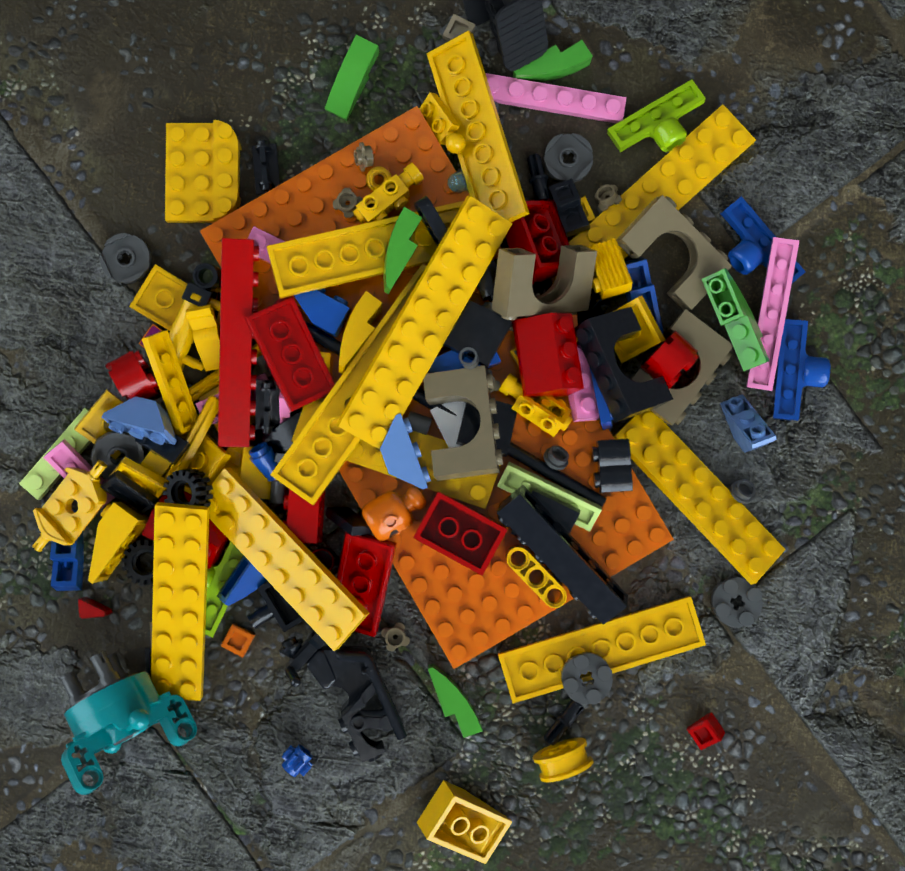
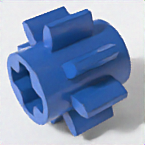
M300 744L296 748L290 745L281 756L285 760L282 763V767L293 777H296L299 773L305 776L312 768L313 764L310 760L313 758V755Z

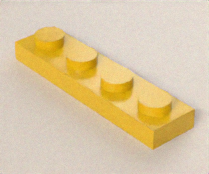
M168 330L142 338L175 434L182 435L191 431L198 415Z

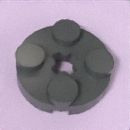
M576 133L555 136L550 140L545 149L543 164L547 173L558 182L573 179L574 183L581 181L587 176L593 165L592 147L583 136ZM564 153L566 155L572 153L574 155L572 159L574 163H564L562 155Z
M120 233L109 238L104 244L105 247L102 254H100L101 267L107 276L118 283H136L151 271L152 254L148 245L142 239L127 233ZM122 254L132 255L129 264L120 262L123 259Z
M114 431L107 432L95 441L91 451L92 465L94 467L98 460L105 462L107 468H105L101 476L107 478L120 463L116 462L114 458H110V455L114 454L115 450L125 453V457L141 464L144 460L142 446L135 442L136 438L127 432H123V434Z
M730 577L718 583L713 589L711 607L718 620L735 628L748 627L757 620L762 611L763 595L755 584L751 585L745 578ZM740 595L743 604L738 606L737 609H733L734 604L730 602L731 598H737Z
M582 652L570 657L565 662L561 671L562 685L567 695L573 701L585 705L598 704L611 690L613 683L612 670L601 656L592 652ZM589 671L592 673L593 681L584 685L580 675H586Z

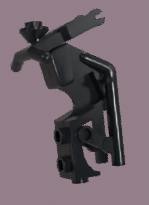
M315 631L309 635L304 643L303 639H296V636L284 640L281 643L282 647L279 649V652L291 658L286 663L285 674L293 687H298L301 684V679L297 672L306 663L307 668L323 689L339 687L348 693L349 699L342 705V718L338 719L343 733L349 732L352 741L348 743L354 757L359 755L362 763L367 760L372 762L380 758L382 753L386 752L383 740L375 741L368 738L363 733L365 728L383 729L384 731L393 729L397 740L404 739L407 736L405 727L377 664L367 647L341 646L336 651H333L329 646H323L326 642ZM377 693L383 708L380 710H363L368 700Z

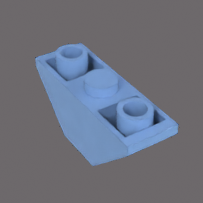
M743 394L720 403L733 438L744 453L777 440L776 435Z
M135 396L104 412L102 418L109 424V429L119 434L127 432L138 439L146 437L160 445H163L164 442L175 445L177 442L168 413L156 401Z
M401 413L397 414L380 448L388 473L418 488L426 489L428 488L427 482H430L431 479L426 466L421 468L418 458L422 457L418 443L411 442L409 433H412L413 430L408 417L403 419Z

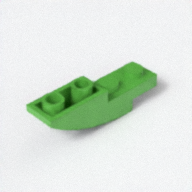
M724 268L703 278L702 282L720 325H725L743 371L769 362L770 360L760 339L763 337L760 328L744 296L727 269Z

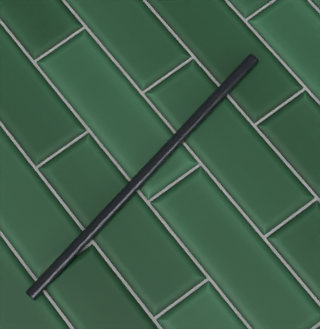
M306 322L314 341L340 356L342 342ZM418 388L412 398L430 410L438 407L457 416L442 404L429 405L425 399V391ZM510 442L508 450L510 457L561 487L603 507L607 498L563 472L550 468L546 462Z

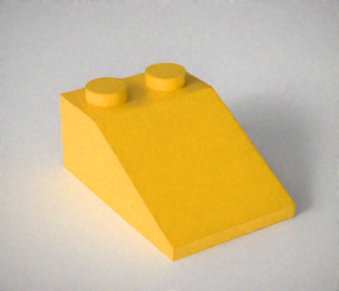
M123 502L109 503L103 509L100 515L102 519L97 527L88 581L94 584L108 580L122 561V558L125 557L124 551L129 549L128 546L135 543L143 532L149 518L146 514H138Z
M445 780L442 781L417 821L427 840L484 864L487 863L512 823V820L466 790Z

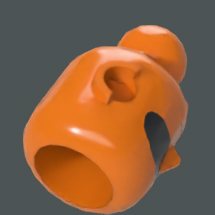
M413 486L401 497L395 491L385 492L364 505L361 513L375 538L385 541L394 535H400L401 531L411 526L413 521L410 512L423 509L427 502L419 488Z

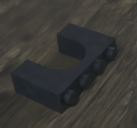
M632 307L588 318L574 328L577 340L615 423L658 408L673 400L663 376L646 382H635L625 376L616 363L614 356L615 343L625 340L642 330Z

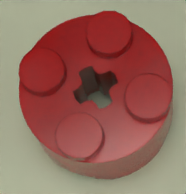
M675 330L640 368L652 379L663 376L670 389L682 375L680 371L684 369L687 372L699 357L697 354L698 350Z
M131 350L105 364L106 368L110 370L108 373L118 391L127 400L135 396L150 399L158 394L159 386L156 378L152 373L147 374L145 371L149 366L139 351L134 352Z

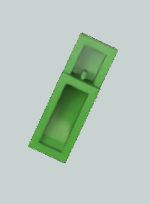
M358 35L355 36L325 106L326 111L346 121L348 120L369 79L368 74L380 53L378 45Z
M580 40L563 52H560L555 44L547 49L540 58L514 71L513 78L535 82L560 79L589 66L593 56L583 40Z
M405 206L395 223L385 255L383 281L384 292L387 294L390 293L418 246L410 238L422 217Z
M435 664L428 665V671L445 717L455 714L463 738L482 732V725L474 707L457 683Z

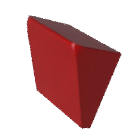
M83 597L78 599L79 618L81 619L104 617L112 613L111 608L91 598Z
M712 712L687 727V731L700 750L722 741L725 734L724 729Z

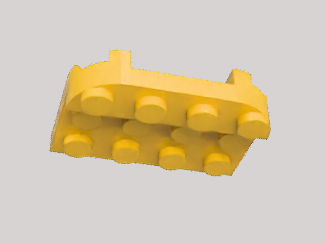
M213 120V123H166L165 221L167 223H214L240 207V150L242 149L240 140L229 124L219 120Z

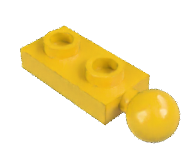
M430 92L419 109L438 142L446 145L449 152L454 154L460 153L465 148L464 137L459 133H455L460 125L440 97Z

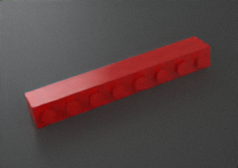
M222 238L218 447H249L250 441H255V425H250V416L256 414V400H251V390H256V375H251L252 364L257 365V349H252V339L254 337L245 320V317L258 312V298L253 297V287H258L259 272L254 271V261H259V245H254V240Z

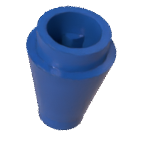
M266 442L254 446L249 451L250 461L269 482L276 480L270 475L278 465L274 462L275 454L272 446H268Z

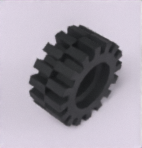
M198 469L179 470L172 472L173 475H169L166 478L169 482H164L163 486L167 488V491H163V495H167L168 498L164 500L165 503L210 506L211 502L208 499H213V494H209V490H213L212 485H207L210 479L209 477L203 478L205 476L203 471L199 472ZM186 483L189 484L192 491L190 502L187 501L184 495Z
M150 539L136 541V543L129 545V549L123 553L125 558H122L121 563H124L122 570L127 572L125 576L128 579L131 578V582L135 584H153V570L150 572L141 570L138 566V558L144 552H149L154 556V541Z

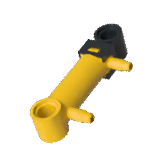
M202 263L196 266L193 271L195 283L188 282L182 299H184L169 332L182 372L184 365L200 371L204 369L203 364L199 360L188 355L194 339L193 330L185 312L186 309L205 305H212L214 310L220 312L221 302L215 299L217 293L211 291V289H216L221 285V269L216 265ZM210 269L213 273V279L211 282L206 283L203 279V274L206 270Z

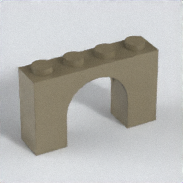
M661 195L654 198L616 240L618 245L633 259L640 257L663 233H670L680 237L689 250V266L684 275L667 292V295L682 310H692L707 294L702 279L724 268L728 271L732 265L727 261V255L719 249L716 250L710 244L711 239L693 226L694 222L685 214H681L676 209L677 205L671 198Z
M583 245L561 246L558 272L554 283L545 293L535 296L532 280L536 254L522 248L499 249L492 310L499 313L501 318L506 320H516L519 316L527 318L546 313H572V315H576L578 311H587L597 251Z
M687 309L679 314L666 333L671 336L676 330L698 350L697 354L699 357L695 362L694 376L684 388L669 389L673 400L650 410L662 419L668 427L674 425V423L677 425L681 423L687 415L684 411L689 404L694 405L702 395L699 391L703 385H709L717 375L714 372L720 364L724 366L732 356L729 351L733 345ZM638 369L630 378L635 382L652 380L642 369Z
M485 365L477 366L471 370L462 368L427 373L423 382L425 399L429 405L465 402L474 406L479 411L481 420L478 433L469 443L459 447L431 450L435 479L442 481L500 473L499 465H503L502 450L497 449L496 439H500V430L498 423L494 424L493 414L497 413L495 398L490 396V389L494 388L492 373L487 372Z

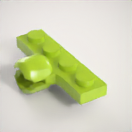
M690 80L608 128L607 134L620 152L646 137L653 138L662 151L670 152L675 146L678 145L679 147L686 140L687 132L678 119L704 104L706 98L694 81Z
M231 541L220 563L213 565L210 569L207 568L205 635L212 638L228 607L217 595L244 556Z

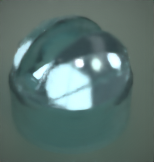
M462 170L453 173L448 178V186L453 192L459 193L468 190Z

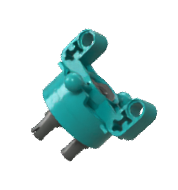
M102 651L100 655L98 653L90 658L100 679L98 680L99 684L88 692L83 690L76 671L67 673L59 678L70 698L67 701L71 708L64 713V716L74 735L73 741L65 745L67 749L64 750L61 756V762L74 790L80 795L90 794L103 782V772L94 754L102 750L109 754L116 753L121 748L123 742L135 737L160 722L167 739L174 746L186 744L197 733L196 723L182 697L171 695L170 691L159 696L148 672L129 675L128 672H124L116 653L107 656L106 651ZM173 707L174 711H169L168 708ZM177 718H179V721H177L174 724L173 720L175 721ZM178 727L184 728L186 737L180 736ZM80 753L81 758L73 759L72 754ZM86 764V767L79 772L78 768ZM84 774H88L93 778V786L84 784L82 780Z

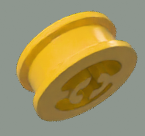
M578 737L557 742L554 746L549 745L535 753L533 761L540 766V780L542 782H556L578 775L590 768L594 761L591 756H587L585 750L587 746L586 739Z

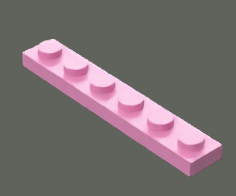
M485 73L493 99L500 104L616 124L622 121L624 117L626 97Z
M777 237L772 239L757 323L763 335L760 339L770 361L749 369L746 387L768 391L773 390L799 240Z

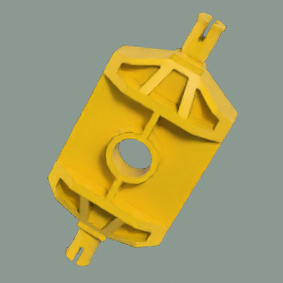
M98 460L91 471L75 467L65 468L68 474L42 508H35L33 510L39 531L41 532L39 538L32 545L34 550L41 552L49 541L64 546L74 544L107 501V493L100 487L101 479L99 478L105 468H107L105 462ZM74 500L78 502V510L76 512L72 510Z

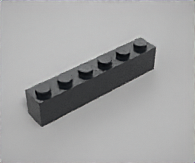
M524 485L500 503L497 514L501 523L506 527H510L516 533L520 543L525 546L527 545L541 564L545 563L553 577L568 587L571 596L577 601L580 600L586 606L587 612L592 618L598 619L604 625L627 607L628 595Z

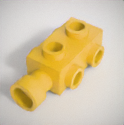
M412 162L403 168V173L399 176L395 174L392 178L387 179L383 185L370 195L365 196L356 205V209L352 212L361 224L388 218L387 214L394 208L399 210L408 203L409 200L407 198L410 197L408 188L413 184L417 185L424 179L419 169Z
M509 373L499 391L506 396L509 394L517 399L511 409L553 437H555L560 429L565 431L573 419L569 416L572 410L567 407L566 403L562 399H555L552 396L523 397L522 384L517 381L518 378Z

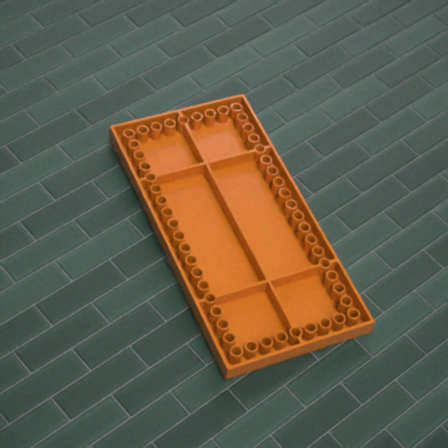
M416 106L200 230V233L221 267L222 238L247 239L253 226L286 242L360 225L361 223L355 215L352 218H346L342 211L334 209L333 201L337 199V196L344 188H350L356 197L360 196L362 200L365 196L374 192L368 187L366 176L372 168L377 166L386 168L390 172L391 177L395 174L399 176L404 172L403 168L411 162L419 169L424 179L417 185L413 184L408 188L410 197L407 198L409 201L405 205L406 208L413 212H417L414 202L424 196L430 199L434 207L464 201L469 196V192L420 109ZM360 142H363L364 146H371L374 156L373 166L366 167L364 172L360 170V165L357 166L354 160V150L359 147ZM380 174L374 177L375 183L381 184L383 176ZM404 206L399 210L394 208L387 214L388 218L399 216ZM499 246L492 260L498 258L499 249H502L501 246ZM261 259L254 261V271L259 272L258 287H253V297L258 298V311L272 306L280 299L271 264ZM420 266L404 269L389 294L384 292L383 274L323 289L326 290L325 295L334 298L336 295L348 302L347 306L352 312L365 291L369 292L383 303L381 313L371 324V326L376 328ZM477 287L469 299L479 305L489 302V300H482ZM293 295V298L304 320L309 324L313 325V323L310 321V319L308 318V316L306 315V313L304 312V310L302 309V307ZM349 317L344 327L342 328L338 338L332 336L340 342H342L343 333L345 331ZM511 330L508 331L497 350L501 363L488 368L492 371L495 380L499 381L501 385L509 373L518 378L517 381L521 383L519 367L510 354V351L516 348L514 332ZM315 342L320 352L331 353L330 374L336 384L342 376L339 373L340 356ZM442 346L437 357L450 351L451 349ZM422 381L419 388L424 391V382ZM499 390L490 393L491 398H495L499 402L514 405L517 400L509 394L506 396ZM552 396L555 399H562L567 407L570 408L568 396ZM412 399L402 416L403 419L409 416L410 411L432 418L427 434L444 440L430 409ZM517 413L510 442L544 461L543 455L548 448L552 446L564 448L569 455L568 465L565 469L559 471L607 498L591 531L574 524L569 534L610 577L674 540L633 469V491L600 493L599 488L594 487V472H598L597 462L592 460V447H596V442L600 440H615L609 429H602L600 418L595 421L573 422L572 419L565 431L560 429L555 437H553ZM509 455L503 456V465L500 466V473L497 475L486 509L452 498L508 529L483 576L413 538L438 492L419 488L427 502L426 506L421 510L410 512L413 521L412 525L401 531L400 535H394L387 539L397 543L393 565L453 669L557 609L546 605L506 562V552L513 546H521L534 558L535 556L534 552L527 545L525 546L520 543L517 537L511 534L512 529L510 527H506L501 523L497 514L500 503L511 495V493L497 487L508 462L554 484L556 483ZM345 461L339 470L361 510L364 505L385 492L395 491L401 497L406 494L410 487L414 486L406 481L349 461ZM515 551L510 559L514 565H520L523 563L525 556L522 551ZM545 563L541 564V566L553 577L551 570L547 567V565ZM540 570L531 571L529 581L531 583H539L543 577ZM558 582L566 591L567 599L564 603L566 604L574 598L571 596L568 587L563 582ZM556 588L549 590L547 599L550 602L558 601L561 596L560 590Z

